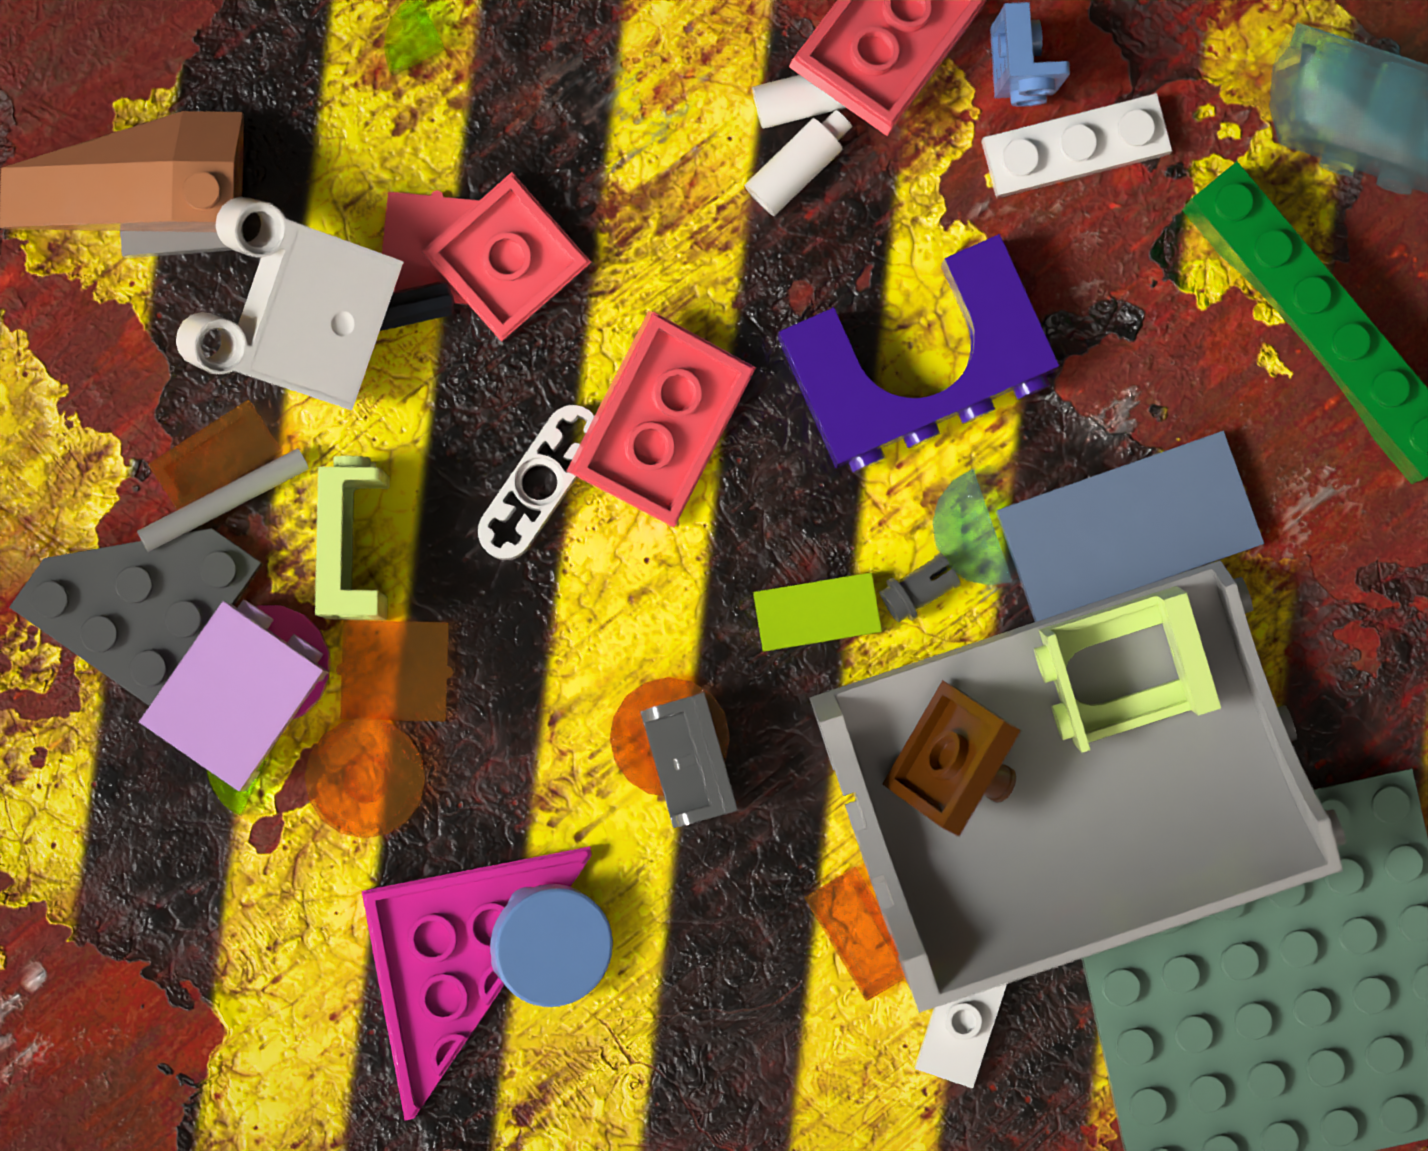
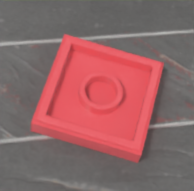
M512 172L422 251L501 342L591 264L586 255Z

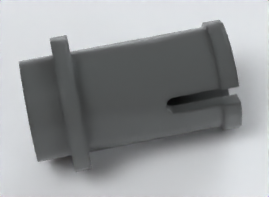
M938 553L932 560L898 581L893 577L887 580L888 587L880 591V596L886 608L897 622L905 618L911 621L918 618L916 611L951 589H956L960 586V580L954 569L949 570L934 581L931 580L946 571V566L950 564L942 553Z

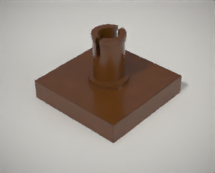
M942 680L882 785L935 824L960 837L984 795L991 801L999 803L1007 799L1016 785V772L1002 763L1021 730L962 690Z

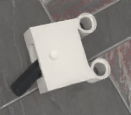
M238 197L229 200L220 209L216 220L218 237L224 245L232 250L253 257H261L239 324L236 325L212 313H196L190 315L180 325L177 331L176 344L178 352L185 361L210 373L225 374L236 371L353 410L379 331L450 316L453 312L454 297L449 285L443 281L394 291L404 261L287 220L278 208L269 203L247 197ZM257 212L261 220L260 232L252 241L246 242L241 232L242 223L249 214ZM218 328L222 338L221 346L213 356L205 358L201 350L202 340L210 330Z

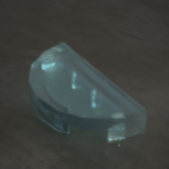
M971 469L954 479L937 501L932 520L935 547L949 561L950 564L947 567L954 569L964 580L986 586L1012 583L974 469Z

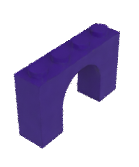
M1000 234L944 258L941 265L969 330L970 355L964 373L950 387L937 394L922 398L900 397L883 390L872 382L861 368L834 307L779 331V343L836 469L849 463L853 473L884 460L886 458L882 451L884 447L904 439L907 448L914 447L940 435L938 423L959 415L962 424H965L994 411L995 407L992 400L1014 391L1017 400L1050 386L1047 375L1055 372L1059 364Z

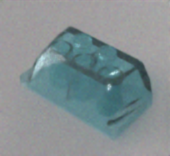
M1297 22L1280 44L1272 67L1270 112L1278 142L1287 148L1321 158L1319 166L1328 171L1353 176L1355 170L1378 177L1376 184L1379 187L1395 193L1411 194L1412 188L1428 193V65Z

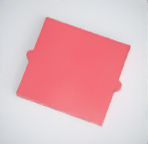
M438 190L434 191L431 196L388 192L382 254L404 261L394 291L443 281L449 285L454 297V304L468 305L422 251L479 200L444 197L442 192Z

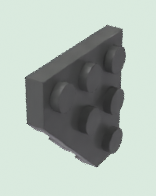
M212 528L185 533L150 552H147L142 541L47 557L39 564L9 608L150 706L222 601L235 606L263 566V563Z

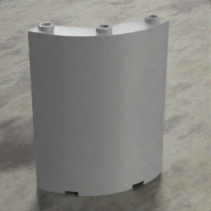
M1220 560L810 697L832 769L835 770L843 796L854 794L855 801L844 805L889 935H892L899 953L898 959L918 1013L1343 871L1337 847L1346 844L1340 820L1334 809L1325 811L1318 800L1291 741L1297 739L1291 715L1285 705L1277 707L1273 699L1245 615L1253 611L1247 586L1242 577L1233 579ZM1174 586L1179 587L1187 592L1221 709L1199 716L1190 710L1089 742L1091 750L1083 753L1073 744L1072 738L1062 740L1051 706L1061 703L1054 681L1048 683L1043 681L1034 653V648L1043 646L1039 629ZM1162 623L1086 647L1075 653L1066 667L1075 699L1090 705L1104 703L1179 679ZM942 680L962 690L1021 730L1002 763L1016 772V785L1007 799L999 803L991 801L984 795L960 837L944 830L882 785Z

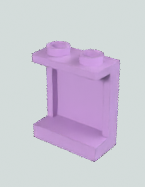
M244 599L238 608L222 601L139 721V723L239 792L247 791L261 772L258 768L316 684L319 681L322 682L329 673V671L317 664L323 656L322 652L295 634L291 636L288 642L268 630L273 619Z

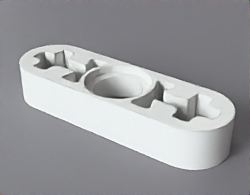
M568 405L552 414L482 516L478 525L479 541L483 548L493 557L501 560H512L523 555L577 479L576 476L566 473L555 459L541 455L539 452L545 444H548L554 452L557 450L564 437L558 429L559 424L563 420L569 424L575 423L578 418L585 420L587 423L584 426V433L586 434L594 418V414L588 409L578 405ZM573 443L563 456L564 459L572 461L580 444ZM534 466H546L557 477L555 492L543 500H535L528 497L522 487L525 473ZM511 493H514L524 506L532 510L541 511L535 522H531L524 513L516 525V531L522 536L520 542L516 546L506 542L501 548H498L492 544L496 534L490 529V526L495 519L503 523L509 520L516 508L515 506L505 504V501Z

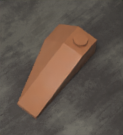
M181 111L2 167L0 228L26 230L217 232L216 220L222 206L231 199L242 197L244 113Z

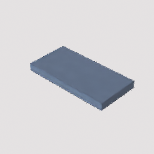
M1224 431L996 511L1035 622L1169 578L1264 544Z

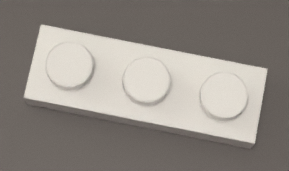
M1157 93L987 136L982 139L996 199L1166 156L1172 151Z

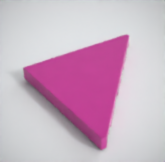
M591 846L362 891L405 1120L416 1117L504 986V983L493 971L491 965L490 942L495 922L508 904L511 895L517 889L525 886L536 887L545 884H561L571 887L592 856Z

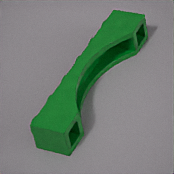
M1236 161L1191 198L1182 211L1216 252L1274 307L1304 341L1345 394L1372 438L1411 485L1428 477V388L1244 168Z

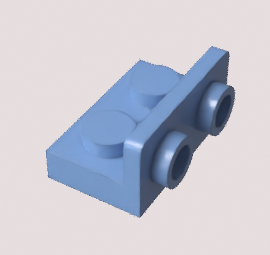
M1030 2L1005 3L990 27L995 98H1011V105L1019 107L1047 103V95H1054L1070 75L1069 61L1034 63V57L1041 56L1040 20H1031Z

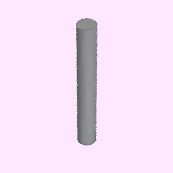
M297 448L138 530L137 533L147 552H150L309 470V467L302 453Z

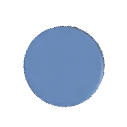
M545 884L536 887L525 886L517 889L498 916L490 942L491 965L500 980L521 1000L542 1007L567 1005L581 999L592 991L603 978L609 966L613 949L610 924L601 908L583 892L561 884Z

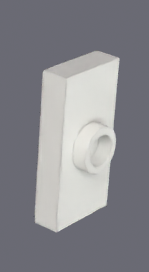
M1007 983L933 1008L914 1068L973 1088Z

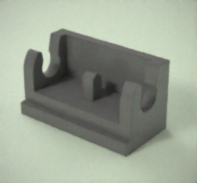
M705 694L693 695L641 711L673 828L738 811Z

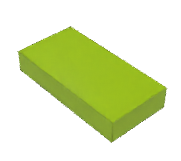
M872 572L753 592L763 652L882 632Z

